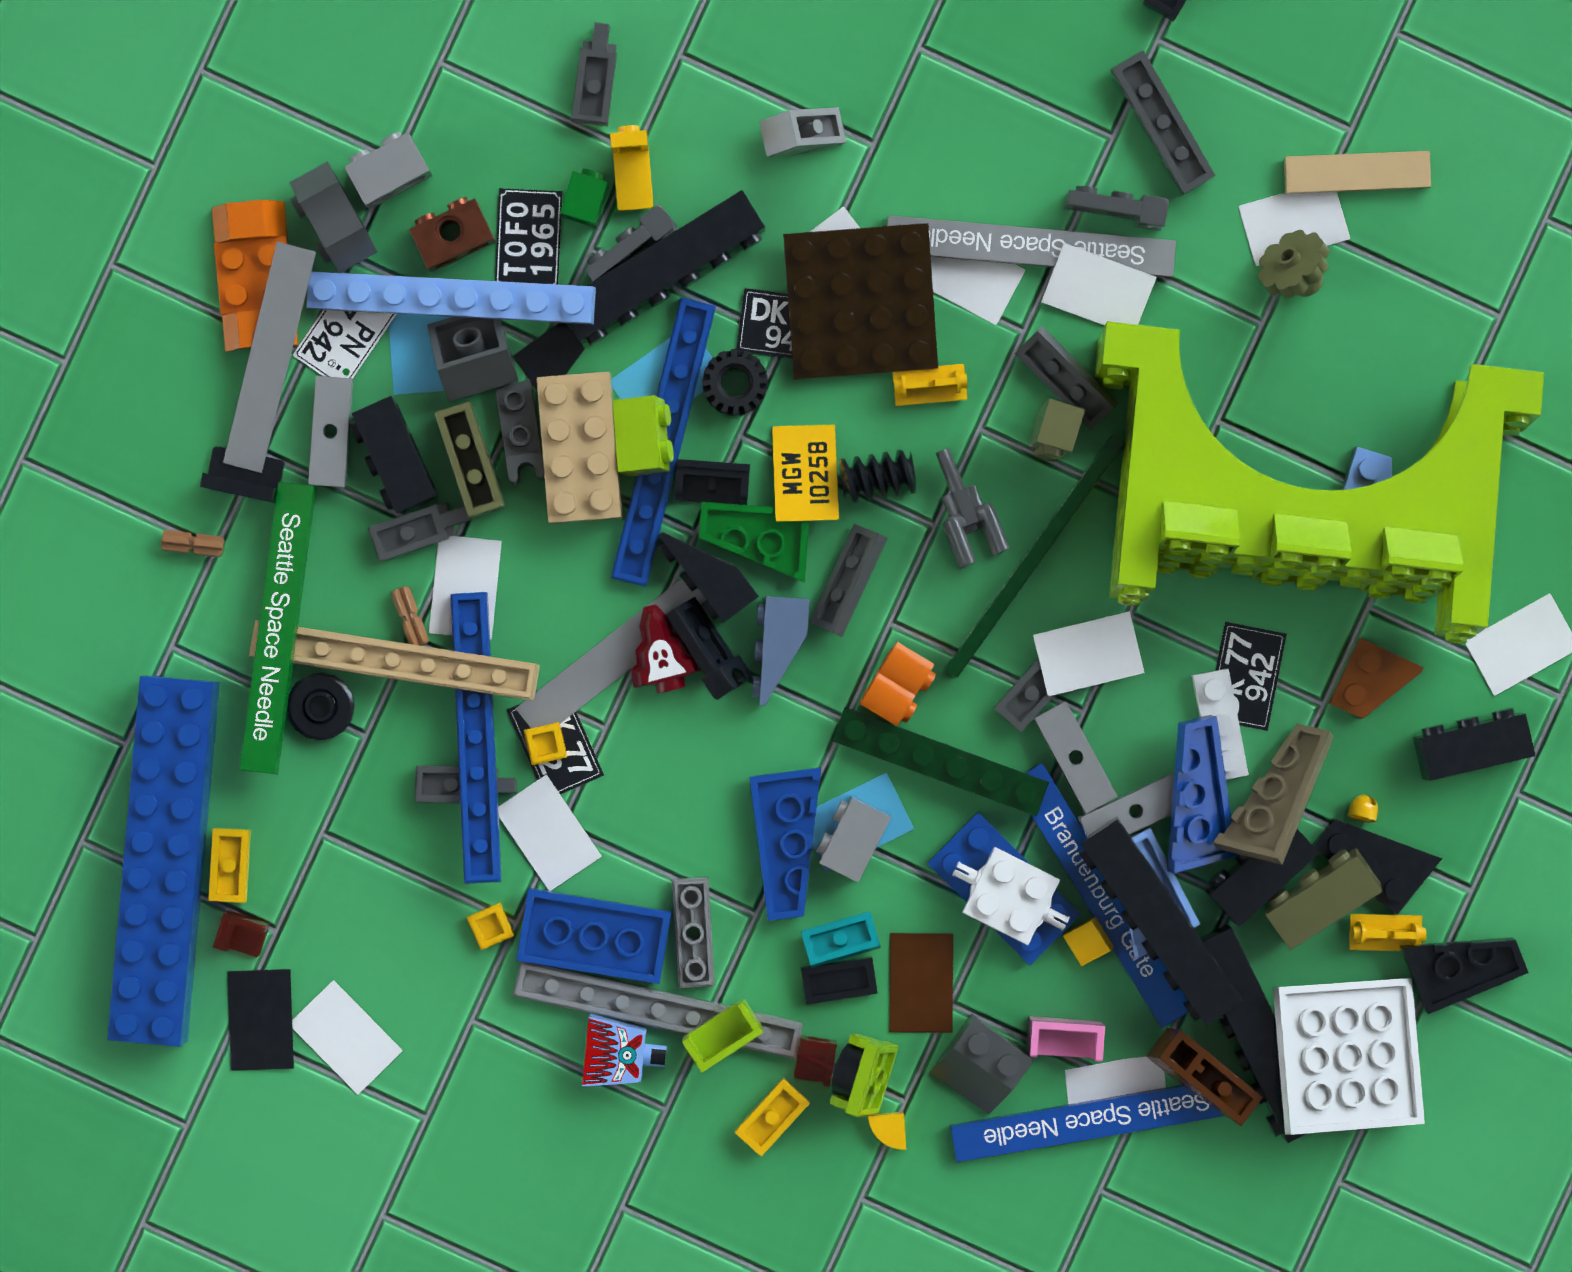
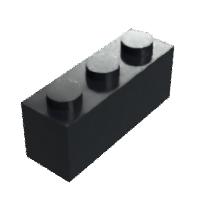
M393 396L384 398L351 413L355 422L350 424L351 430L358 444L364 442L370 455L365 457V461L372 476L379 475L385 488L379 491L388 510L394 508L397 514H402L439 497L399 405Z
M1507 708L1492 712L1493 719L1479 722L1478 716L1457 720L1458 727L1444 730L1443 724L1422 728L1423 735L1413 737L1422 779L1431 781L1536 756L1526 714L1514 713L1513 708Z
M1297 829L1282 865L1237 854L1235 857L1237 863L1231 869L1226 871L1223 868L1209 880L1208 884L1211 887L1206 893L1230 920L1240 927L1319 854V851Z

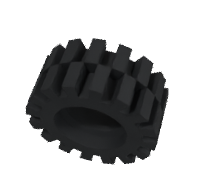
M731 349V351L720 352L719 355L709 361L703 373V390L707 401L717 411L729 416H742L750 411L752 412L762 403L767 392L768 378L764 366L756 356L749 354L745 350ZM730 369H740L749 378V388L741 396H729L721 387V378Z

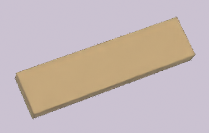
M1430 151L1287 156L1284 158L1285 194L1429 189L1431 187Z

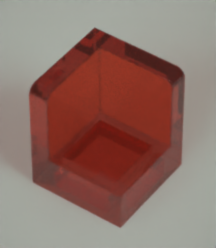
M228 910L223 913L213 948L225 952L232 949L258 957L262 952L271 923Z
M801 1035L794 1072L795 1078L821 1082L823 1086L830 1087L837 1047L836 1040Z

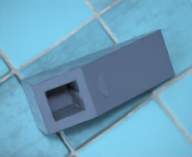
M766 596L765 604L758 603L757 625H764L763 640H756L755 661L762 662L761 676H754L752 697L759 698V705L765 706L807 637L809 599Z

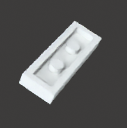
M1229 669L1191 675L1199 717L1206 715L1217 716L1226 780L1249 775Z

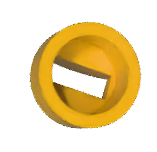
M1365 794L1358 795L1352 800L1347 816L1362 822L1376 823L1378 804L1370 796Z

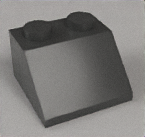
M450 317L427 324L437 371L449 402L518 381L513 357L501 319Z
M971 1013L930 1073L984 1112L990 1114L1015 1088L1034 1060L1023 1049Z

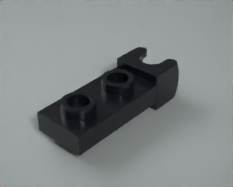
M696 597L689 599L665 614L703 671L705 677L702 678V681L714 699H720L752 678L751 672L740 655L734 657Z

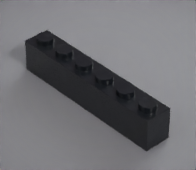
M743 190L588 284L587 286L596 288L594 325L568 323L580 344L582 345L588 341L591 346L609 335L606 329L619 322L622 327L639 316L638 309L648 303L652 308L659 305L670 297L668 291L680 284L683 289L690 286L701 278L698 272L710 265L713 269H717L732 259L729 253L742 246L745 251L762 241L763 239L760 234L765 232V226Z
M1116 816L1082 839L1081 845L1084 849L1079 852L1080 856L1090 870L1097 867L1105 878L1100 882L1102 888L1111 900L1118 897L1125 907V910L1121 912L1124 920L1132 931L1139 928L1145 936L1146 940L1142 942L1144 949L1153 961L1160 958L1167 970L1162 973L1174 991L1180 988L1188 1000L1183 1005L1194 1021L1201 1018L1207 1026L1242 1003L1241 995L1118 817Z
M1225 925L1202 936L1201 939L1237 989L1243 1002L1225 1013L1223 1018L1218 1021L1227 1039L1234 1037L1239 1050L1234 1052L1242 1070L1244 1072L1250 1070L1255 1080V1083L1251 1084L1250 1087L1263 1097L1259 1104L1265 1102L1271 1115L1266 1117V1120L1274 1136L1281 1135L1289 1143L1306 1134L1285 1135L1275 1015L1232 927Z

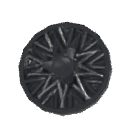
M326 673L307 675L296 682L289 693L287 704L288 718L295 730L307 738L315 740L334 738L344 732L353 719L355 710L353 694L347 684L335 675Z

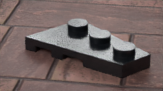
M1334 818L1312 844L1328 861L1332 856L1344 849L1350 852L1357 848L1381 883L1382 892L1374 898L1396 915L1399 914L1442 860L1440 857Z
M1512 937L1400 946L1424 1010L1428 1014L1529 973L1517 941Z

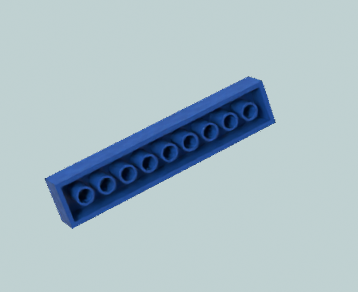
M151 675L140 676L107 1040L179 1047L188 1041L220 682Z

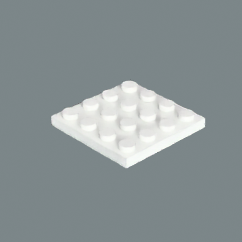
M1412 978L1273 988L1285 1135L1425 1124Z

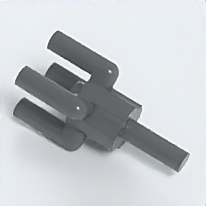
M949 448L937 452L936 456L951 491L950 494L941 497L949 516L944 522L943 528L959 569L976 562L966 536L967 534L983 529L993 556L1009 549L1008 541L994 506L991 503L982 504L975 484L964 487Z

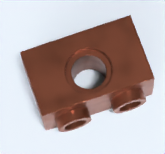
M467 197L455 200L447 205L448 211L438 216H435L434 212L423 215L414 221L416 226L409 229L430 272H434L496 243L475 198L468 201ZM451 223L459 225L461 233L456 240L445 241L442 238V230L446 225Z

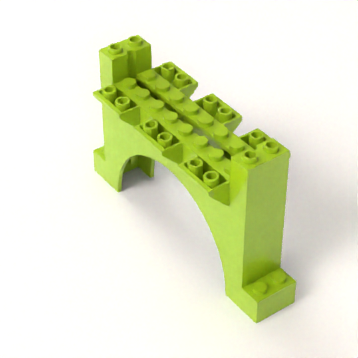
M1106 322L1097 343L1094 379L1108 389H1123L1124 385L1129 386L1109 591L1110 598H1118V603L1123 605H1140V601H1146L1149 593H1152L1155 589L1157 573L1173 574L1176 569L1189 571V576L1210 578L1211 574H1216L1223 567L1231 568L1232 574L1251 575L1253 579H1261V584L1266 586H1282L1283 582L1296 583L1298 589L1314 591L1318 590L1319 586L1323 587L1329 580L1340 581V586L1358 588V591L1369 592L1368 596L1371 598L1388 599L1390 595L1404 596V601L1411 603H1425L1426 599H1430L1438 593L1434 635L1445 636V641L1449 643H1467V639H1472L1488 627L1503 435H1519L1520 432H1523L1541 415L1544 372L1471 364L1468 380H1456L1454 382L1452 401L1447 418L1440 434L1421 460L1405 471L1369 486L1333 491L1313 490L1289 485L1257 472L1236 458L1213 436L1198 414L1185 384L1179 350V329Z

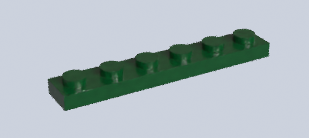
M846 707L843 710L832 740L849 748L1035 816L1039 812L1049 784L1048 781Z

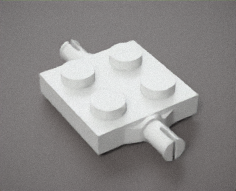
M996 847L993 848L986 864L978 871L962 864L960 861L957 863L956 868L966 872L968 875L955 869L952 876H956L971 884L970 896L962 913L1025 945H1029L1036 928L1043 921L1061 929V931L1066 927L1065 924L1055 920L1054 917L1064 923H1068L1069 917L1050 908L1052 896L1060 879Z

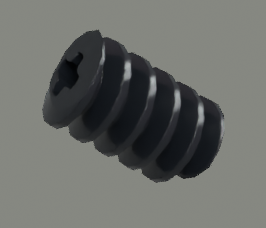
M902 449L897 450L895 461H892L888 452H883L880 463L877 462L873 454H869L866 465L862 463L859 456H855L851 468L844 458L839 459L844 499L845 495L849 493L853 502L856 503L859 500L860 491H863L867 499L872 500L874 489H878L882 498H887L889 487L893 488L897 496H901L903 485H907L911 494L916 492V478L911 451L909 459H907Z

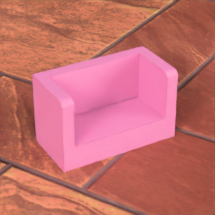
M1029 1016L1026 1052L1029 1057L1037 1058V1055L1093 1058L1095 1062H1103L1105 1025L1101 1021Z

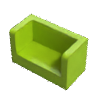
M743 997L683 1036L682 1043L700 1071L704 1072L761 1035L763 1027Z

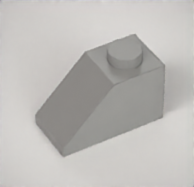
M839 107L788 110L759 121L767 157L795 155L846 143Z

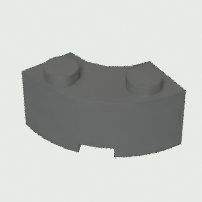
M328 161L289 182L296 195L290 200L300 218L307 215L320 239V242L315 245L325 263L332 260L339 273L377 253L366 228L352 207L349 197Z

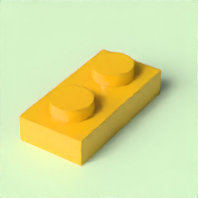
M232 828L212 829L208 901L247 902L251 830Z
M783 1077L735 1129L734 1133L762 1157L810 1104V1101Z

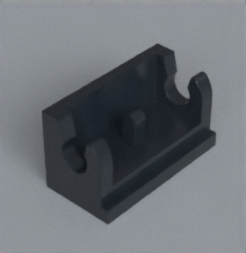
M677 459L675 501L747 505L750 464Z

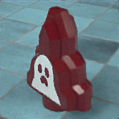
M657 604L643 607L639 625L642 642L635 650L637 664L631 669L633 688L655 685L658 694L685 687L684 677L702 671L680 636L673 633L669 619Z

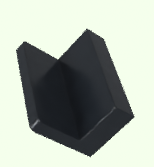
M217 446L213 448L208 474H202L200 487L276 503L278 482L282 481L285 467L284 461L266 457L262 473L223 463L226 448Z

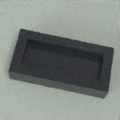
M872 956L831 962L811 968V966L801 967L806 1004L878 994Z

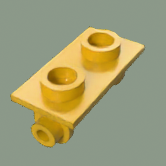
M964 364L938 366V369L892 372L895 406L967 400L966 388H968Z
M1350 914L1349 950L1401 951V945L1418 946L1422 942H1426V928H1422V915Z

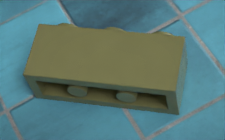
M1053 399L1047 400L1039 408L1027 448L1035 450V457L1050 462H1055L1058 458H1063L1072 453L1085 409Z
M468 401L435 412L468 517L473 519L506 508L473 404Z
M1357 848L1350 852L1344 849L1336 853L1329 859L1330 865L1319 872L1316 869L1310 870L1298 879L1299 884L1288 892L1286 889H1281L1268 900L1269 904L1265 906V915L1290 950L1382 892L1380 881Z

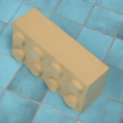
M610 372L537 377L548 523L562 524L623 519L620 477L617 470L612 403L613 390Z

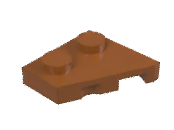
M1358 638L1328 704L1363 719L1418 676L1424 667L1362 638Z

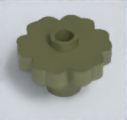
M1303 230L1286 233L1281 237L1279 244L1268 246L1264 255L1260 258L1259 264L1263 269L1258 273V278L1271 295L1281 293L1285 298H1290L1294 295L1302 297L1311 296L1323 284V273L1329 267L1325 258L1329 255L1330 250L1316 232L1308 235Z

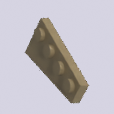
M1296 724L1272 758L1271 762L1273 765L1263 778L1259 777L1252 786L1253 793L1243 807L1238 806L1230 817L1232 822L1224 834L1219 833L1213 841L1217 849L1280 865L1283 864L1334 737L1331 732Z

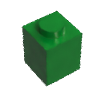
M584 168L582 173L572 172L560 211L562 218L597 228L609 189L608 182L602 180L603 174Z

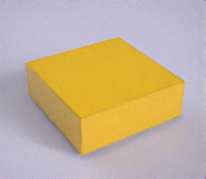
M560 722L524 730L532 765L568 757Z
M501 902L466 917L480 950L515 935Z
M1096 917L1074 927L1063 935L1081 966L1103 956L1114 948Z

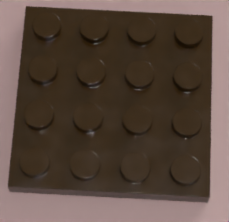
M928 223L783 234L794 379L938 369Z

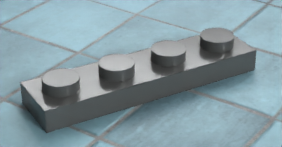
M1141 51L1110 70L1182 196L1214 178L1216 175L1145 52Z

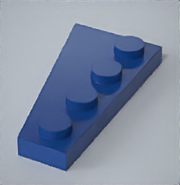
M1206 715L1178 723L1167 871L1171 873H1178L1236 857V853L1219 850L1213 844L1218 834H1224L1232 822L1217 716Z
M821 767L749 776L768 921L804 916Z

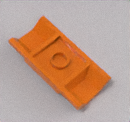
M253 200L225 203L212 207L215 239L214 250L225 352H234L251 348L276 243L278 241L289 244L284 201ZM297 332L293 346H298Z

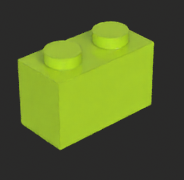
M655 395L612 400L618 473L626 476L670 472L669 462L673 461L674 451L672 442L667 437V426L671 423V413L668 404H665V400Z

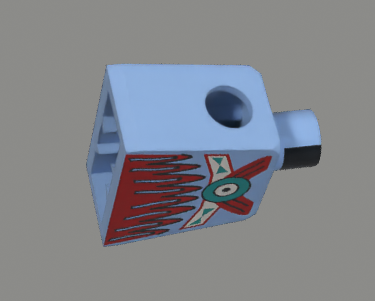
M590 1013L588 1017L582 1086L641 1082L643 1066L665 1068L667 1046L645 1044L647 1028L644 1026Z

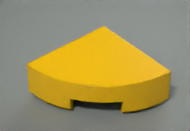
M904 1112L868 1115L870 1127L874 1135L882 1143L891 1148L907 1150Z

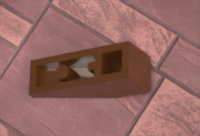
M1166 1028L1146 1055L1147 1058L1171 1078L1239 1126L1244 1124L1263 1098L1181 1029Z

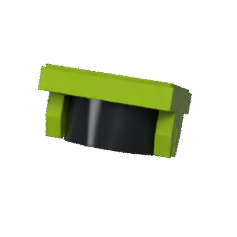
M857 1033L850 1034L848 1044L842 1050L834 1069L831 1089L835 1095L831 1096L829 1104L846 1110L845 1113L856 1117L879 1113L899 1049L898 1044L889 1041H879Z

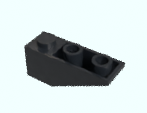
M664 532L658 535L663 541L658 545V548L670 563L677 560L685 571L680 574V577L692 592L697 588L707 599L701 605L713 621L720 617L725 623L759 597L736 566Z

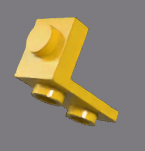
M637 125L618 127L617 133H610L617 208L619 211L652 209L654 204L647 130L640 131Z

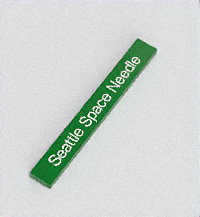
M278 482L239 769L242 771L278 775L316 496V487L312 485Z

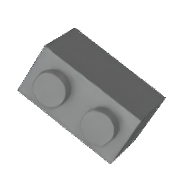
M396 132L387 136L381 141L383 146L372 152L365 149L350 157L351 163L344 167L362 201L369 210L433 176L408 132L403 135L400 132Z
M852 795L848 803L842 800L832 820L838 822L832 835L825 832L816 852L821 854L819 863L859 882L891 816Z

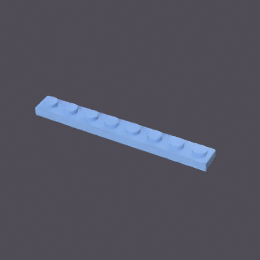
M311 272L306 308L594 325L596 288L593 286Z

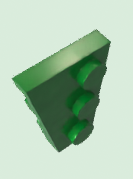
M701 502L699 539L805 582L809 521L777 522L775 507Z

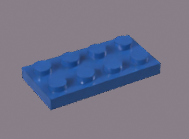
M976 812L927 862L966 902L970 896L971 884L956 876H952L955 869L968 875L966 872L956 868L959 861L978 871L986 864L993 848L996 847L1028 864L1030 863L979 812ZM1055 890L1052 896L1050 908L1069 917L1068 923H1064L1054 917L1055 920L1066 925L1063 931L1043 921L1036 928L1029 945H1025L995 930L1029 965L1081 915L1057 890Z
M528 888L516 961L660 984L672 911Z

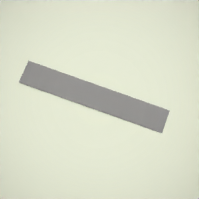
M278 241L276 243L223 460L225 464L262 473L316 255L315 251Z
M680 579L647 606L657 604L664 614H667L693 597H696L700 605L707 599L698 588L692 592L685 582ZM643 609L535 693L534 701L526 700L515 708L530 728L560 722L561 724L637 664L635 650L642 642L639 625ZM671 624L673 633L676 634L677 632L674 630L673 625Z

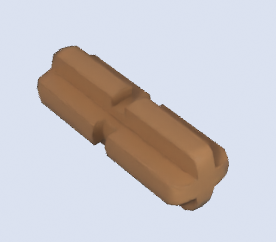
M164 530L162 534L161 548L164 551L189 554L191 550L194 551V555L218 558L224 552L225 542L222 536L197 533L196 537H193L190 532Z
M403 586L393 590L391 596L399 618H403L404 622L401 624L408 643L419 646L427 644L429 638L421 616L416 614L418 608L411 589L408 586Z

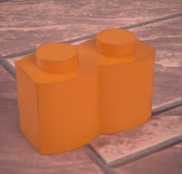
M896 641L864 692L859 704L895 726H898L901 720L907 723L917 707V704L912 702L920 689L926 692L936 676V673L931 671L935 664Z

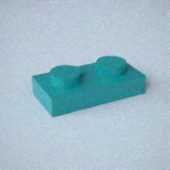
M870 911L801 931L811 968L881 948Z

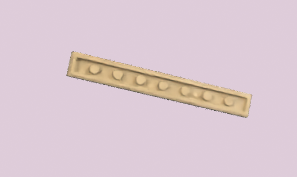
M255 620L249 652L251 657H255L259 621ZM298 627L293 664L534 701L540 669V665L535 663Z

